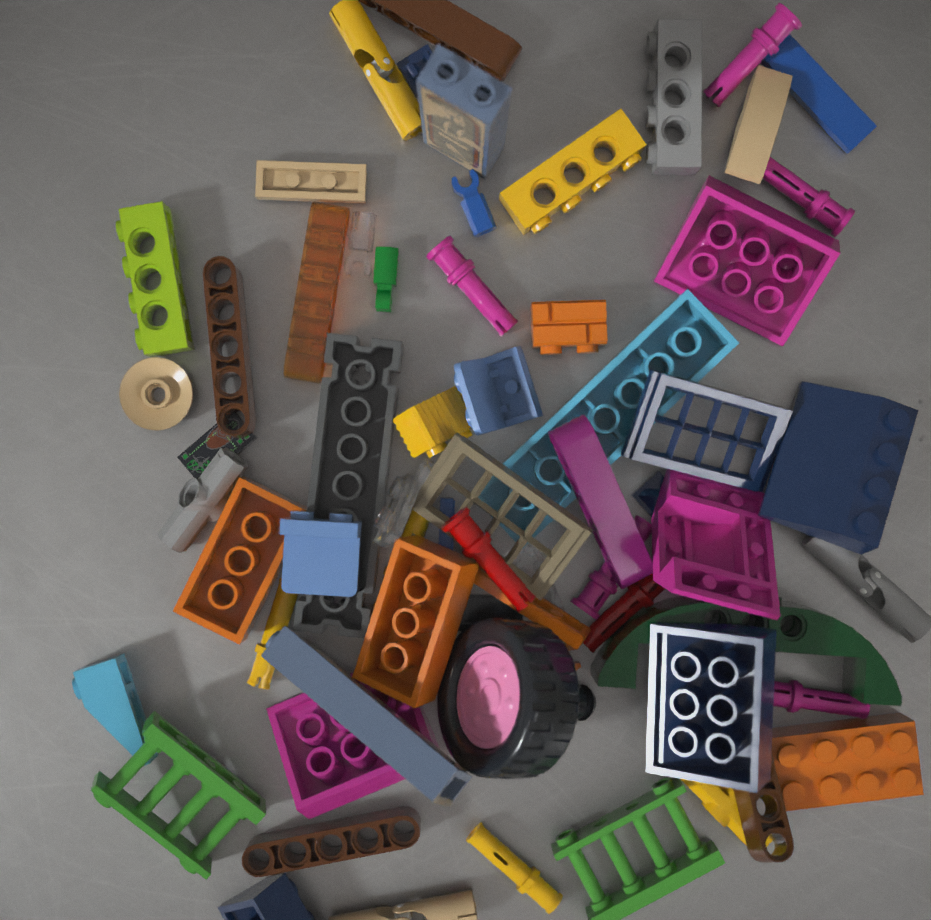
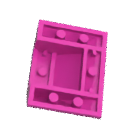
M667 469L651 519L653 581L671 593L773 620L781 617L771 521L758 516L765 493Z

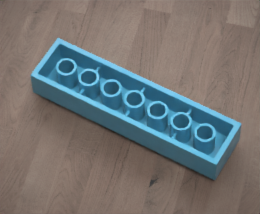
M689 289L685 290L502 464L565 509L576 499V496L551 443L549 431L584 414L590 421L611 465L621 456L650 369L699 382L739 342ZM666 388L657 415L663 416L686 393ZM492 476L478 498L498 512L512 492V489ZM520 495L505 517L525 531L540 509ZM546 515L532 537L535 538L554 519ZM500 523L499 525L517 542L520 536Z

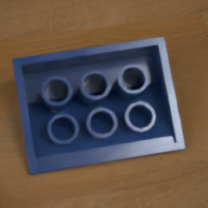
M802 381L799 383L791 409L793 412L782 438L758 516L861 555L879 548L919 410L885 397Z
M657 622L650 624L646 746L647 773L758 793L771 777L777 629L741 624Z

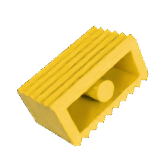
M456 386L414 405L393 418V423L397 425L396 430L400 431V437L404 438L403 443L407 444V450L411 451L413 458L425 452L429 458L441 453L447 446L446 441L452 439L456 433L466 438L473 435L465 417L466 406L462 393L458 391Z

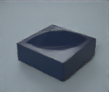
M656 471L631 494L651 518L664 480V476L660 471Z

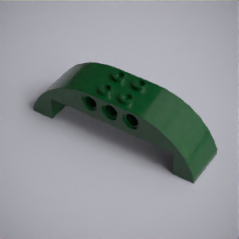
M686 596L673 597L656 602L652 607L647 609L644 607L604 642L591 664L590 674L596 685L600 687L636 689L638 644H650L651 623H704L707 613L714 610L712 620L706 624L742 625L743 618L748 613ZM779 597L781 617L777 620L750 613L749 621L745 625L777 629L776 652L843 656L842 691L863 704L902 706L901 692L887 662L871 642L854 628L813 608L794 602L783 601L782 597ZM786 616L784 625L780 627L781 620Z

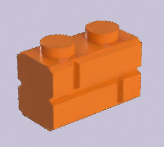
M606 299L531 303L532 349L540 348V355L562 354V348L576 347L577 354L599 353L598 346H605L607 344Z

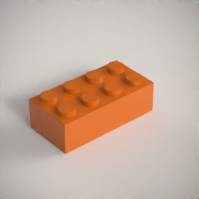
M239 477L173 612L239 645L244 642L283 566L284 535L279 534L280 519L291 517V511H307V506L248 477Z
M418 535L396 538L352 678L413 708L435 701L480 566L476 560L469 559L456 551Z
M902 713L868 716L867 719H860L858 717L774 727L772 729V756L786 811L924 795L915 721Z

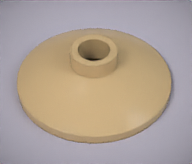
M152 357L137 362L126 372L120 384L119 398L124 413L134 424L148 430H166L180 423L188 414L193 402V386L188 374L180 365L165 358ZM162 388L165 391V398L158 402L154 398V392L156 389Z

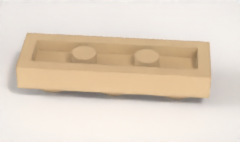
M256 160L255 197L257 200L366 204V164Z

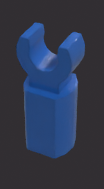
M474 169L469 170V176L472 180L470 186H460L455 176L452 177V188L457 195L464 199L461 202V206L474 237H480L494 231L497 225L484 194L478 193L479 177Z

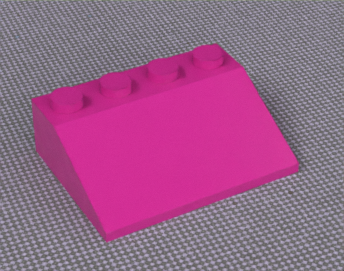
M708 175L672 243L654 282L678 294H682L685 290L689 289L707 309L784 346L841 253L839 240Z
M360 682L439 748L423 706L413 708ZM305 693L266 708L296 810L308 819L405 780L402 775Z

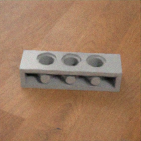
M658 19L653 32H648L646 44L647 55H653V68H648L646 76L647 91H652V105H647L646 126L647 128H652V142L648 141L646 145V164H652V175H696L702 167V19ZM668 55L678 57L682 67L672 68L668 66L665 57ZM669 91L676 92L681 97L682 103L679 105L668 103L664 93ZM669 127L677 129L681 134V141L672 142L668 140L664 129Z

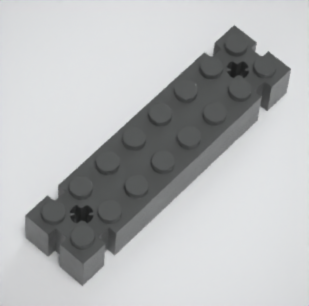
M327 333L324 363L328 366H333L332 378L322 377L307 511L314 512V519H329V513L352 514V521H362L358 590L354 596L346 597V599L342 598L339 604L334 603L333 596L309 594L301 596L296 600L293 630L323 634L328 625L339 626L338 636L365 638L374 607L373 604L365 603L366 594H373L376 589L395 425L393 418L396 416L399 390L397 386L390 385L391 373H401L404 347L402 341L372 338L371 347L360 346V339L357 336ZM365 366L366 371L371 374V379L369 382L364 380L366 383L364 385H359V381L353 378L354 371L360 372L359 367Z

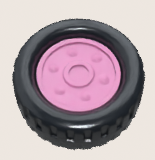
M508 618L481 619L469 625L457 636L437 693L438 721L449 753L465 771L477 777L490 779H527L548 771L565 753L573 737L577 720L584 721L588 719L596 708L595 694L588 686L579 685L573 659L559 636L548 627L539 625V623Z

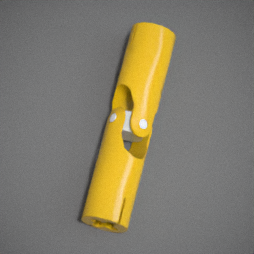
M342 0L338 2L329 12L332 21L358 65L364 71L367 80L403 141L415 138L422 133L418 100L388 53L385 44L359 0ZM388 76L389 79H390V82H388V81L385 80L384 78H386V77Z

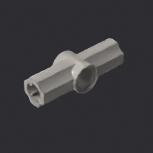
M226 447L224 449L220 448L200 477L188 480L182 487L178 497V507L158 533L160 540L176 552H186L207 522H215L219 519L228 501L227 495L233 489L239 477L249 467L246 461L234 451Z

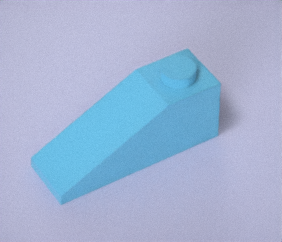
M125 653L83 666L74 671L72 686L76 697L79 700L82 699L84 708L133 756L145 743L142 732L146 717ZM156 752L145 765L150 764L158 756V753Z

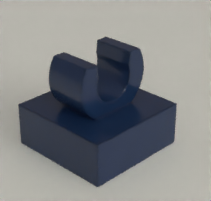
M428 44L397 62L398 69L416 98L418 97L416 80L433 53Z

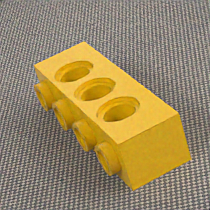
M620 108L500 192L499 201L523 235L531 230L534 234H537L552 223L550 217L562 209L565 214L582 202L580 196L586 191L592 189L595 193L612 181L610 175L619 168L626 172L642 160L640 154L647 144ZM600 147L609 149L613 155V160L609 162L599 161L595 157L594 150ZM569 168L580 170L583 175V181L580 183H570L566 180L564 171ZM539 189H547L553 194L554 200L550 204H540L535 200L534 193Z

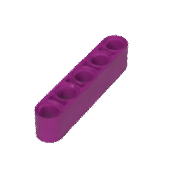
M582 414L549 431L551 443L617 585L623 590L653 574V562L590 421Z

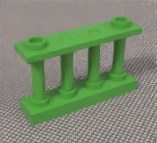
M154 711L144 722L142 735L144 736L145 743L112 779L99 771L94 776L91 791L94 798L102 806L114 808L175 855L185 870L191 874L198 873L207 880L211 875L212 858L208 854L240 819L245 820L248 818L257 825L266 815V800ZM163 751L173 759L174 765L139 802L123 788L156 752L161 753ZM192 774L201 781L202 788L167 824L153 813L152 810L184 775L189 776ZM220 796L229 803L230 810L197 846L194 845L180 832L213 797L218 798Z
M665 777L652 785L651 788L653 790L576 831L574 828L563 831L555 838L556 842L551 844L556 861L566 856L569 857L591 898L590 905L585 907L588 920H621L725 864L721 853L712 840L705 842L699 839L677 798L687 792L679 778L671 779V777ZM665 804L688 847L686 854L674 860L673 858H668L645 815ZM631 821L655 863L654 871L643 877L635 874L613 833L614 830ZM599 838L624 882L622 888L611 894L604 893L581 848Z

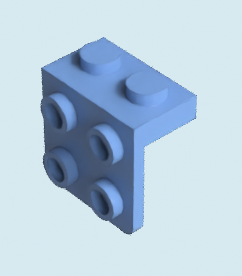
M522 346L513 347L485 358L462 361L454 365V382L464 399L466 406L465 417L468 425L477 436L543 416Z
M291 511V517L281 518L279 534L284 535L282 590L292 594L354 596L358 590L362 521H352V514L329 513V519H314V512Z

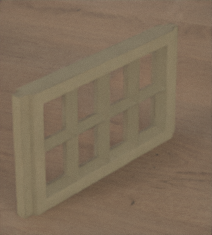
M458 433L450 440L408 503L415 512L443 531L441 526L449 517L432 505L448 484L466 497L459 510L465 506L470 509L473 504H476L493 517L484 531H488L492 535L498 525L502 523L516 533L520 538L505 558L501 557L540 601L593 531L583 521L465 436L462 437ZM466 456L486 470L471 492L452 479V476ZM492 476L512 489V492L498 512L478 498ZM520 495L540 509L525 531L505 517ZM546 515L567 529L552 550L532 537ZM444 532L455 540V538L450 534V532ZM527 542L547 556L532 577L512 564Z

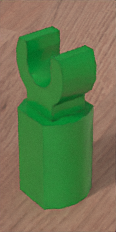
M376 247L373 284L377 286L375 303L377 312H391L392 289L397 287L399 248Z

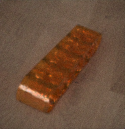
M312 202L284 362V378L318 384L322 382L325 370L324 356L327 333H331L349 226V207Z

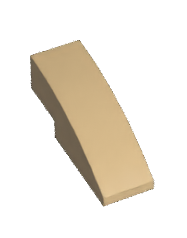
M760 65L757 66L748 86L743 110L737 122L724 173L757 184L761 183L783 116L793 78L792 75Z

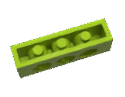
M163 201L120 208V220L116 221V231L120 242H124L127 256L122 257V266L126 278H131L133 292L128 294V300L132 313L137 314L139 328L135 329V340L138 349L143 350L144 355L149 357H159L195 350L170 207ZM154 237L155 246L153 250L142 254L140 244L143 239ZM159 272L161 275L160 285L154 290H148L146 285L148 276ZM165 308L168 314L167 320L163 325L156 327L152 320L153 314L157 309Z

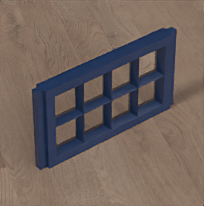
M650 369L621 455L635 461L762 492L793 411L779 405ZM666 388L687 394L678 420L657 415ZM694 396L715 402L705 428L685 423ZM722 404L742 409L733 435L713 430ZM749 412L769 417L760 442L740 438ZM654 422L675 427L666 454L645 448ZM682 429L703 435L693 461L673 456ZM710 437L730 442L721 468L701 463ZM737 445L757 449L747 475L728 470Z

